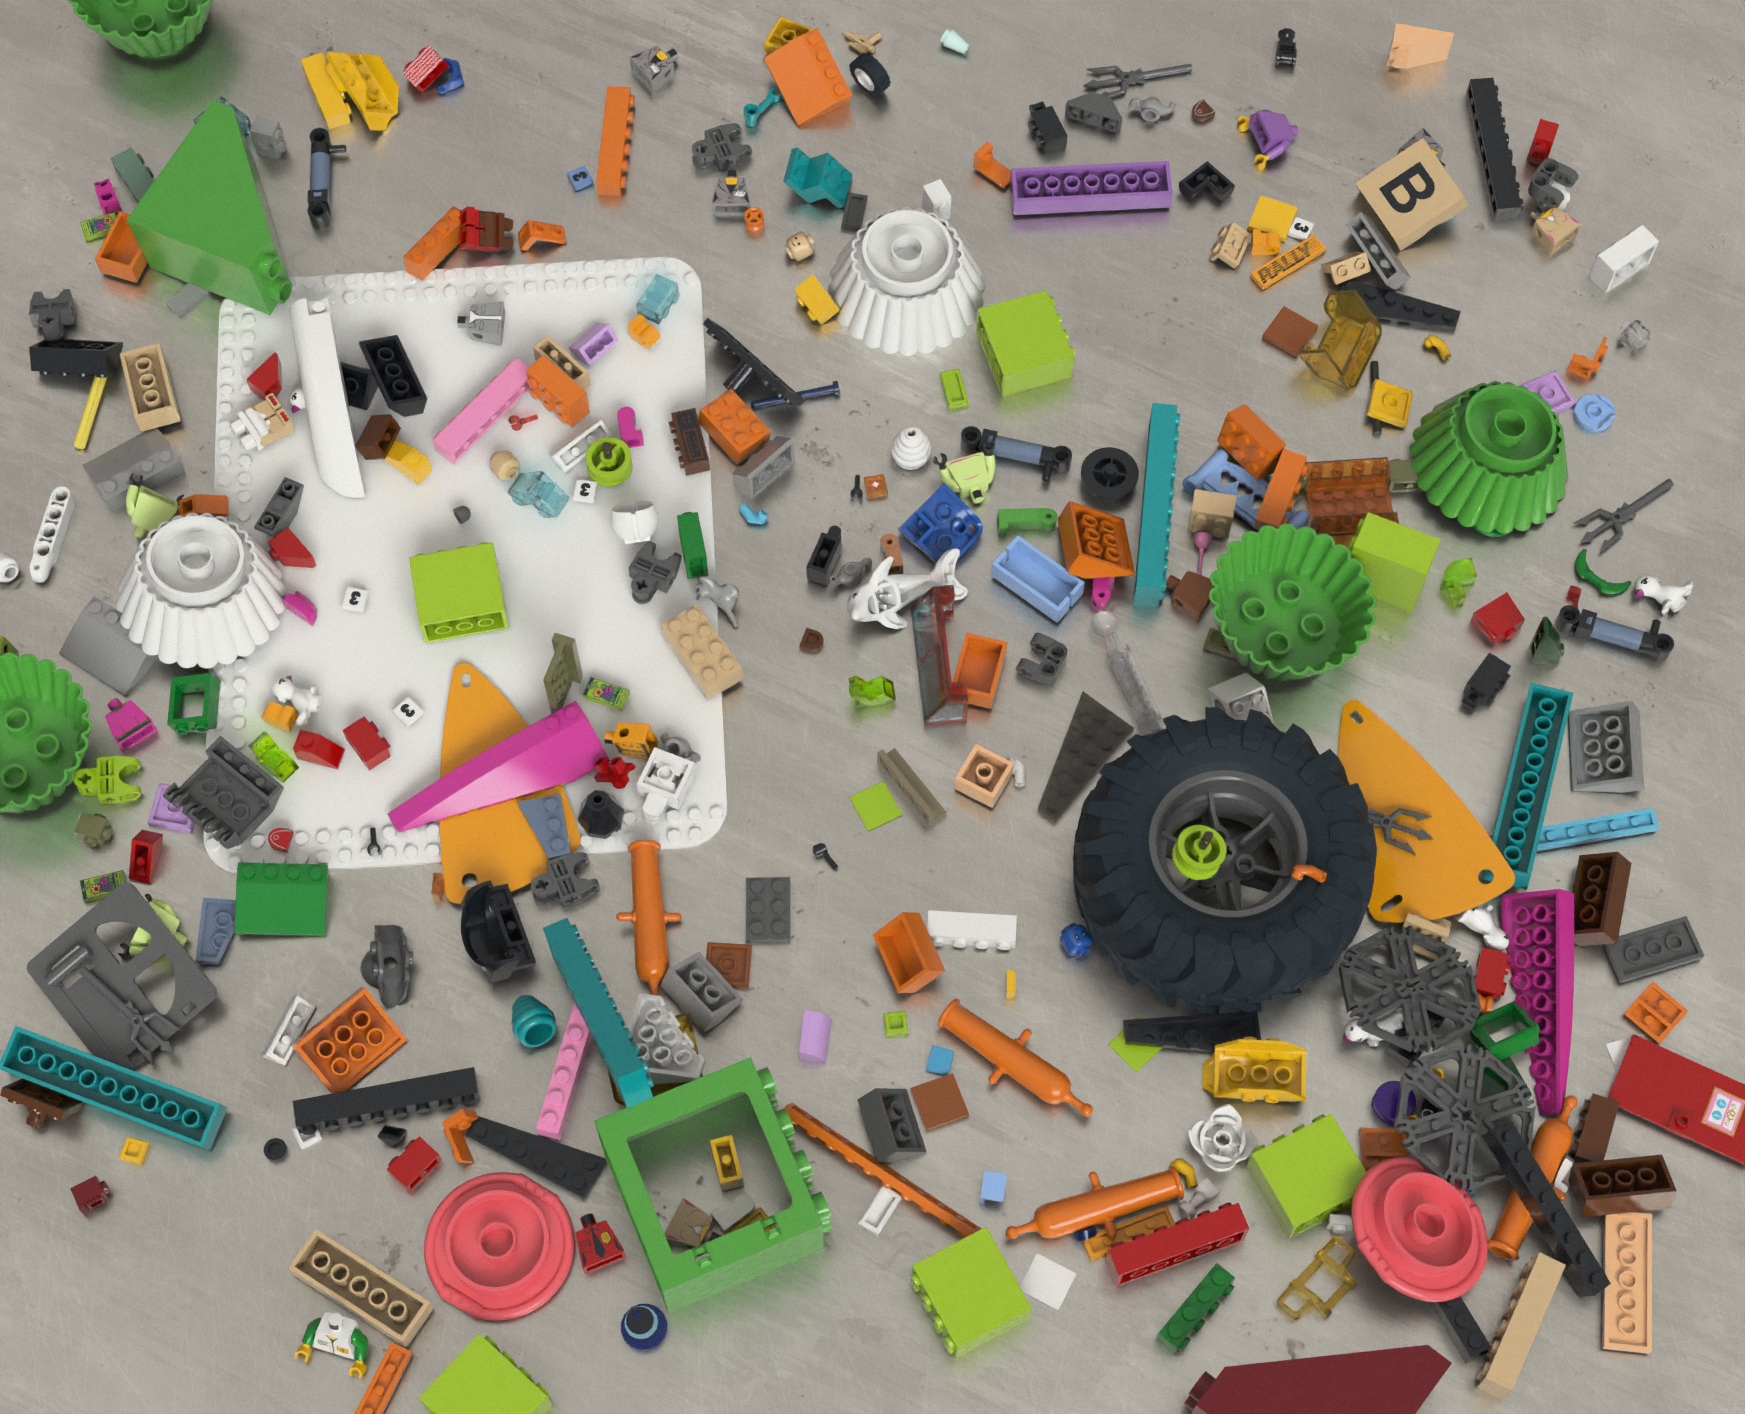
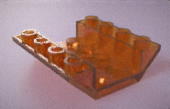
M1388 457L1306 462L1309 468L1305 476V480L1308 482L1305 496L1310 515V528L1317 535H1355L1360 519H1365L1368 512L1399 524L1398 514L1393 512L1388 485L1391 476Z

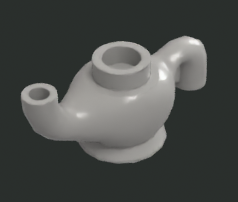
M1149 97L1144 101L1134 98L1129 102L1128 108L1130 110L1140 108L1141 117L1144 120L1155 122L1159 120L1161 115L1173 112L1176 104L1170 102L1169 106L1166 107L1156 97Z
M864 558L860 562L846 563L840 569L837 577L834 575L830 577V582L833 585L857 586L861 581L863 568H871L872 560Z
M668 733L661 734L660 739L664 744V751L684 759L690 757V761L694 763L701 760V756L691 750L690 744L686 739L676 736L669 737Z

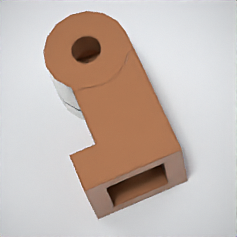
M885 534L880 539V552L885 559L889 556L894 558L888 575L903 574V561L898 538L893 534Z

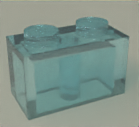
M656 274L636 304L637 313L659 325L662 319L668 316L672 304H675L679 299L678 284Z

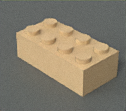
M160 343L119 353L134 417L140 431L143 432L180 422L181 418L166 358Z
M698 604L661 624L663 638L706 700L743 680L741 665Z

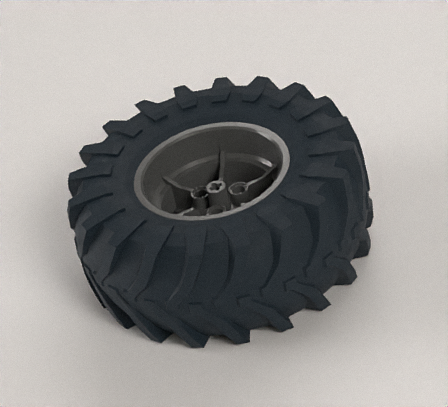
M1205 707L1206 719L1190 722L1181 719L1177 715L1163 718L1166 729L1160 730L1153 735L1135 734L1127 740V743L1131 746L1128 751L1116 760L1104 764L1099 772L1102 776L1098 780L1096 787L1090 791L1084 800L1075 833L1073 854L1074 892L1082 918H1085L1091 939L1102 956L1107 953L1109 954L1116 970L1131 985L1135 986L1141 980L1154 997L1161 1002L1174 1007L1178 998L1204 1014H1219V1006H1232L1246 1013L1263 1011L1261 1002L1272 999L1291 1000L1302 993L1299 987L1303 986V984L1327 975L1334 967L1333 963L1338 959L1341 952L1346 951L1353 941L1372 895L1377 856L1373 823H1369L1368 807L1358 783L1349 785L1345 768L1331 749H1328L1320 755L1304 729L1293 723L1287 732L1284 733L1279 731L1269 717L1260 711L1250 709L1247 720H1236L1218 707ZM1217 817L1234 819L1254 829L1230 839L1228 831L1221 826ZM1201 818V825L1214 829L1223 838L1227 849L1226 857L1214 876L1206 880L1188 878L1179 889L1169 873L1166 857L1172 859V849L1178 838L1173 836L1175 832L1185 823ZM1266 840L1270 842L1276 851L1279 871L1256 865L1255 859L1251 856ZM1297 864L1313 865L1326 872L1327 877L1322 883L1307 875H1304L1303 879L1299 881L1291 877V873L1294 870L1293 867ZM1247 865L1250 869L1243 870L1239 866ZM1241 885L1269 892L1258 903L1241 909ZM1215 888L1222 909L1206 906L1196 900Z

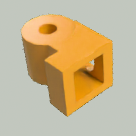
M1253 229L1251 255L1271 256L1280 253V235L1278 233H1261V230Z
M638 314L627 325L629 336L647 349H650L661 338L658 330L647 323L645 317L641 314Z
M268 702L261 716V719L267 724L289 733L298 718L294 707L288 705L286 707L281 706L275 702Z

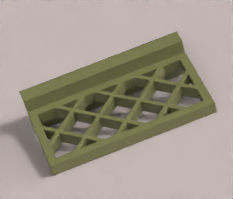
M554 633L552 638L554 655L543 679L551 714L563 707L572 683H580L583 677L576 640L558 633Z

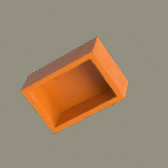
M119 211L95 261L100 273L137 283L147 261L126 221L130 214Z
M544 355L526 369V381L529 385L530 395L535 400L539 399L549 412L553 411L563 424L567 423L573 428L590 413L587 392Z
M732 389L700 409L699 424L736 465H739L752 454L762 449L764 444L770 439L771 431Z
M1246 404L1227 412L1217 442L1256 481L1274 473L1281 453L1286 446V443Z
M966 632L951 686L950 699L992 709L1007 654L1008 642Z
M902 912L873 934L898 993H916L945 972V968L920 913Z

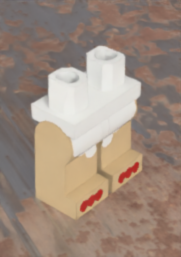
M273 393L265 396L266 400L258 405L249 407L244 412L237 413L238 419L230 424L235 436L244 432L247 433V435L239 439L245 451L255 446L259 451L264 446L295 432L291 418Z

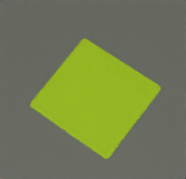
M884 781L850 796V800L867 831L902 816Z
M1123 1030L1108 1044L1135 1072H1138L1162 1049L1160 1047L1125 1044Z

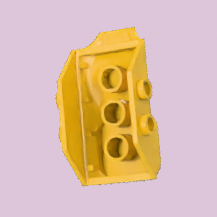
M327 51L326 58L328 62L325 64V68L334 81L336 88L341 92L348 93L370 130H387V125L392 116L398 114L399 85L381 55Z
M1244 1037L1243 1039L1215 1045V1052L1203 1063L1202 1089L1211 1092L1214 1098L1242 1099L1244 1102H1254L1256 1099L1265 1100L1267 1103L1306 1102V1049L1286 1041H1280L1278 1038L1257 1040L1255 1037Z

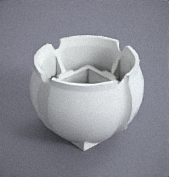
M635 501L633 505L630 502L622 503L612 508L611 525L617 536L625 541V544L649 541L658 526V513L654 503L651 501Z

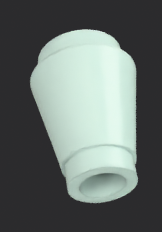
M947 29L940 40L944 47L965 54L970 46L954 29Z

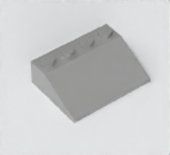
M158 428L146 430L82 465L111 512L126 505L125 499L128 487L131 485L129 477L132 473H134L133 480L135 482H139L140 476H143L141 484L138 485L139 488L142 485L151 490L185 473L180 459Z
M94 596L81 611L59 654L126 697L158 660V654H145L142 650V643L132 642L129 638L130 629H126L120 624L122 613Z
M1627 701L1569 711L1573 791L1624 793L1644 790L1640 712L1634 702Z

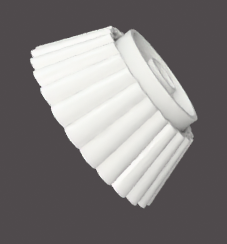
M903 207L900 211L898 209H890L886 214L879 213L873 220L866 221L839 253L837 263L830 271V276L833 280L828 285V292L833 296L832 300L840 309L837 316L838 322L842 326L849 327L848 331L851 337L855 339L863 338L864 344L869 348L880 346L881 350L887 354L899 351L903 355L910 356L915 354L917 350L926 354L933 352L936 346H949L952 343L953 337L959 338L966 333V325L976 322V311L982 308L984 303L981 294L985 291V284L980 278L982 276V269L976 262L973 252L947 220L939 219L937 214L933 212L926 214V211L921 208L912 210L909 207Z
M189 513L185 517L178 515L173 517L171 522L163 521L157 529L149 531L126 566L124 576L118 585L120 596L116 602L117 609L122 612L120 624L124 628L130 629L129 638L132 642L142 643V650L145 654H158V658L163 663L171 664L177 661L178 665L183 668H192L196 664L202 668H212L218 662L221 664H231L237 659L238 655L248 656L254 651L255 645L264 644L269 639L268 631L274 630L279 626L280 619L278 614H281L285 609V604L281 597L286 593V586L280 580L282 571L273 562L269 552L235 522H229L223 516L213 517L210 513H203L200 516L196 513Z

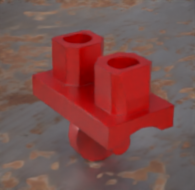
M599 757L594 763V767L597 770L594 779L596 782H611L614 788L623 789L629 782L628 773L636 767L633 763H625L622 757H615L610 763L606 757Z

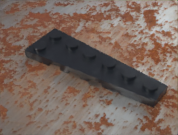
M1351 279L1342 283L1333 311L1335 315L1356 318L1358 316L1370 317V320L1377 321L1379 318L1390 320L1391 323H1397L1398 321L1406 322L1411 326H1424L1426 328L1455 332L1461 313L1459 310Z
M1257 1011L1250 1013L1234 1012L1123 1020L1124 1040L1127 1045L1215 1052V1045L1243 1039L1244 1037H1255L1257 1040H1261Z
M480 1116L472 1122V1125L465 1134V1137L582 1200L586 1198L607 1162L603 1157Z

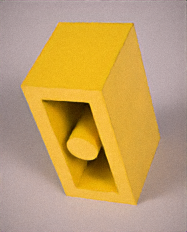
M813 274L794 289L798 294L796 297L797 301L802 307L806 305L809 308L807 314L813 321L817 319L821 325L840 311L839 307Z
M729 1135L710 1140L721 1191L744 1186L733 1136Z

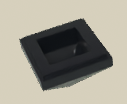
M385 1125L379 1132L378 1138L391 1148L402 1140L406 1134V1129Z

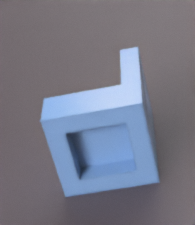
M984 1171L980 1196L981 1204H984L985 1200L1003 1202L1007 1174Z

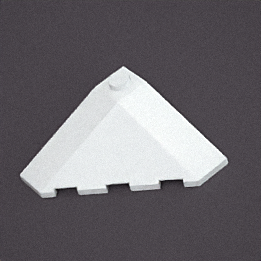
M639 993L627 1028L633 1038L631 1043H636L641 1056L638 1058L644 1059L649 1069V1072L645 1074L650 1075L653 1084L691 1082L700 1078L706 1063L705 1059L701 1054L697 1055L694 1051V1043L686 1032L684 1034L679 1029L680 1024L673 1013L667 1012L662 997Z

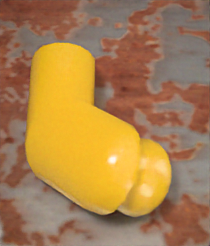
M1429 335L1428 338L1424 339L1426 347L1432 348L1435 346L1442 360L1451 357L1445 341L1436 335Z
M1176 1158L1175 1161H1171L1170 1165L1174 1166L1178 1172L1184 1175L1187 1189L1196 1188L1198 1183L1193 1166L1182 1158Z

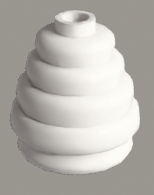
M912 425L906 426L898 432L891 445V454L898 466L907 470H915L924 466L930 458L932 451L926 434L920 428Z

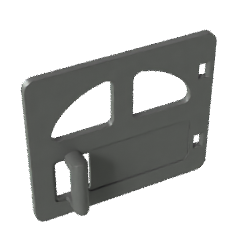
M128 882L119 885L27 964V971L91 1054L130 1070L145 1058L142 1053L132 1061L128 1056L136 1049L130 1041L133 1025L126 1022V1018L117 1016L120 1010L84 977H81L70 988L66 989L60 981L85 960H91L94 967L90 971L125 1003L132 1001L134 1007L139 1009L141 1015L157 1009L135 983V978L161 956L167 955L174 971L175 995L171 1008L163 1016L179 1028L185 1025L217 996L216 987L137 888ZM125 922L136 925L152 936V941L139 954L122 966L97 935L96 931L98 926L104 923ZM76 946H80L76 951H74L70 956H68L64 961H62L57 967L51 970V968L57 962H59L63 957H65L69 952H71ZM190 1002H193L196 1007L186 1015L182 1009ZM156 1017L146 1022V1025L164 1041L177 1031L167 1030V1025ZM140 1028L136 1039L146 1050L150 1049L152 1053L160 1044Z

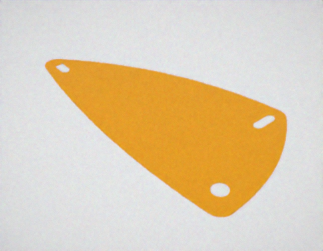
M466 662L459 663L453 670L444 722L440 779L491 747L529 727L502 693L477 669ZM462 674H470L469 687L462 686ZM562 784L556 785L552 789L535 791L531 795L514 797L513 800L483 809L467 811L468 813L462 815H452L440 821L445 894L449 901L460 904L466 892L472 888L465 887L462 884L463 876L468 873H472L477 877L476 885L491 880L493 887L508 884L510 892L530 884L534 877L549 872L546 866V862L549 859L517 802L560 794L567 835L570 840V853H574L579 848L581 838Z
M1348 701L1342 711L1338 758L1345 768L1349 785L1358 783L1365 798L1368 812L1373 808L1378 814L1381 812L1383 815L1389 816L1398 808L1433 816L1417 821L1415 817L1400 814L1393 822L1417 831L1423 829L1433 838V840H1418L1417 836L1394 828L1391 829L1390 839H1396L1397 842L1402 844L1408 843L1416 856L1386 843L1383 828L1374 827L1377 856L1373 890L1368 904L1373 918L1380 922L1404 923L1409 913L1421 915L1427 921L1440 919L1484 904L1511 888L1515 882L1513 870L1484 828L1451 787L1410 744L1360 701ZM1357 710L1362 716L1363 722L1361 724L1355 723L1350 714ZM1482 870H1490L1494 875L1492 882L1482 884L1478 880V874ZM1396 895L1402 896V901L1387 912L1381 910V906Z

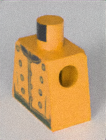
M619 722L615 732L606 731L604 736V742L615 745L620 755L649 760L654 747L657 748L659 743L650 724Z

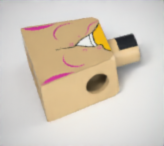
M1536 207L1530 214L1536 220L1532 234L1550 255L1575 237L1581 226L1579 221L1559 208H1551L1545 213L1540 207Z
M685 1198L680 1202L665 1232L669 1245L687 1250L722 1235L712 1231L714 1219Z

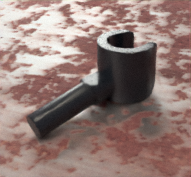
M855 475V486L850 493L852 501L854 494H860V501L863 499V492L860 489V475Z
M370 828L371 844L368 845L367 852L372 856L371 850L378 848V855H381L382 850L376 840V829Z
M819 843L813 846L812 850L816 858L823 855L834 870L838 867L828 854L825 844Z

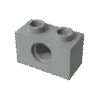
M256 115L250 129L256 153L279 159L281 153L286 150V141L284 140L279 120Z

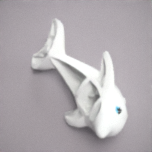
M957 548L947 550L939 558L930 575H888L894 558L892 556L887 557L880 562L869 581L859 585L849 596L847 601L849 615L855 621L869 622L877 620L886 627L900 629L907 627L908 622L896 612L913 600L933 590L948 599H963L966 597L968 590L959 584L954 577L955 565L960 555V550Z

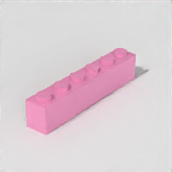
M518 358L512 363H508L499 376H495L484 390H481L471 403L464 406L462 412L457 417L450 420L448 426L443 431H439L433 439L435 451L454 464L529 390V385L526 381V369L529 367Z
M575 1002L536 1127L538 1136L560 1142L592 1039Z

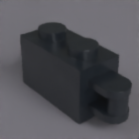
M1043 101L1029 105L1030 121L1028 122V127L1031 133L1034 132L1038 147L1042 148L1044 154L1065 148L1068 135L1052 106L1046 107Z
M831 526L827 534L821 533L806 566L807 579L827 585L842 551L841 529L839 526Z
M1489 652L1467 682L1463 691L1466 695L1461 702L1472 710H1475L1479 703L1485 706L1489 700L1493 702L1499 693L1497 688L1500 684L1504 686L1511 675L1508 672L1511 666Z

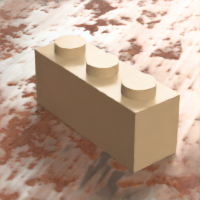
M549 335L533 347L536 361L544 355L584 390L591 386L589 372Z

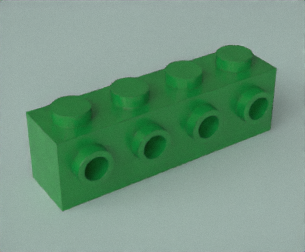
M1216 1263L1159 1331L1156 1340L1173 1354L1178 1349L1183 1351L1191 1341L1188 1337L1192 1332L1198 1333L1206 1323L1203 1320L1208 1313L1213 1315L1218 1309L1220 1298L1222 1296L1227 1297L1234 1289L1232 1284L1235 1277Z

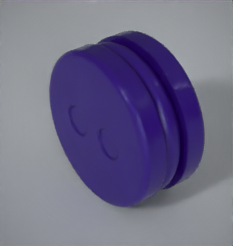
M1399 1081L1383 1083L1378 1087L1372 1098V1110L1375 1117L1383 1124L1389 1126L1395 1125L1400 1088ZM1412 1090L1408 1096L1407 1116H1411L1416 1108V1097Z

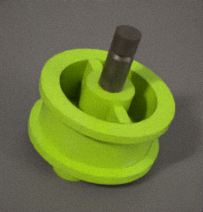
M614 437L600 438L587 449L585 460L588 475L598 485L615 487L621 485L630 477L633 469L631 452L627 444L622 440Z
M1193 825L1184 829L1179 835L1172 849V861L1178 872L1194 880H1206L1214 876L1223 863L1227 852L1226 844L1221 835L1214 829L1204 825Z

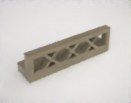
M895 748L888 753H885L883 749L877 753V763L928 827L946 816L947 812Z

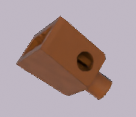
M1187 571L1181 580L1170 575L1166 581V586L1174 590L1171 602L1194 621L1198 622L1211 602L1209 592L1213 587L1210 578L1191 571Z

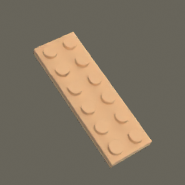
M1631 1212L1604 1215L1603 1271L1611 1284L1603 1289L1602 1349L1650 1354L1652 1352V1214Z

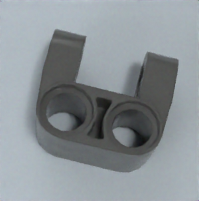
M1545 159L1534 173L1528 193L1540 202L1552 208H1558L1564 200V194L1551 185L1556 181L1565 187H1573L1579 175L1574 169L1554 159Z
M1035 633L1030 641V645L1035 650L1045 654L1040 664L1026 658H1021L1016 666V671L1032 681L1050 686L1056 682L1065 666L1067 648L1064 644L1049 636ZM1053 654H1060L1062 657L1057 658ZM1044 671H1051L1053 674L1047 675V674H1045V673H1043V672H1044Z

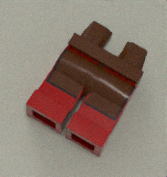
M467 206L460 211V229H463L460 231V249L492 253L510 250L513 247V239L511 237H504V231L510 232L512 230L513 220L504 217V213L476 210L475 207Z

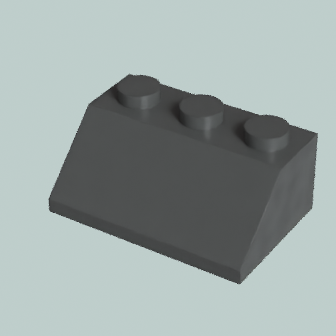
M875 1088L857 1099L877 1163H894L927 1152L907 1089Z

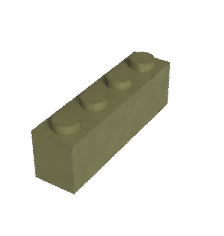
M1393 459L1387 461L1385 476L1388 492L1422 490L1417 485L1416 481L1420 474L1412 469V460Z

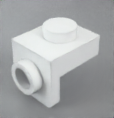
M1352 1206L1350 1208V1216L1329 1214L1326 1229H1332L1335 1233L1354 1231L1351 1215Z

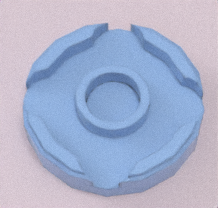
M1586 394L1579 398L1575 404L1573 415L1576 423L1581 428L1590 432H1601L1609 428L1613 423L1615 408L1612 402L1603 395Z

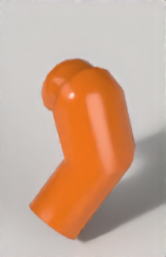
M1297 864L1293 867L1294 870L1291 873V877L1299 881L1303 879L1304 875L1320 883L1324 882L1327 877L1326 872L1313 865Z

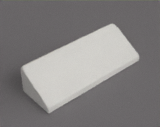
M600 419L550 457L566 472L585 458L587 449L593 442L600 438L612 437L613 435Z
M298 995L293 996L262 1056L285 1066L294 1050L291 1044L301 1036L316 1006Z

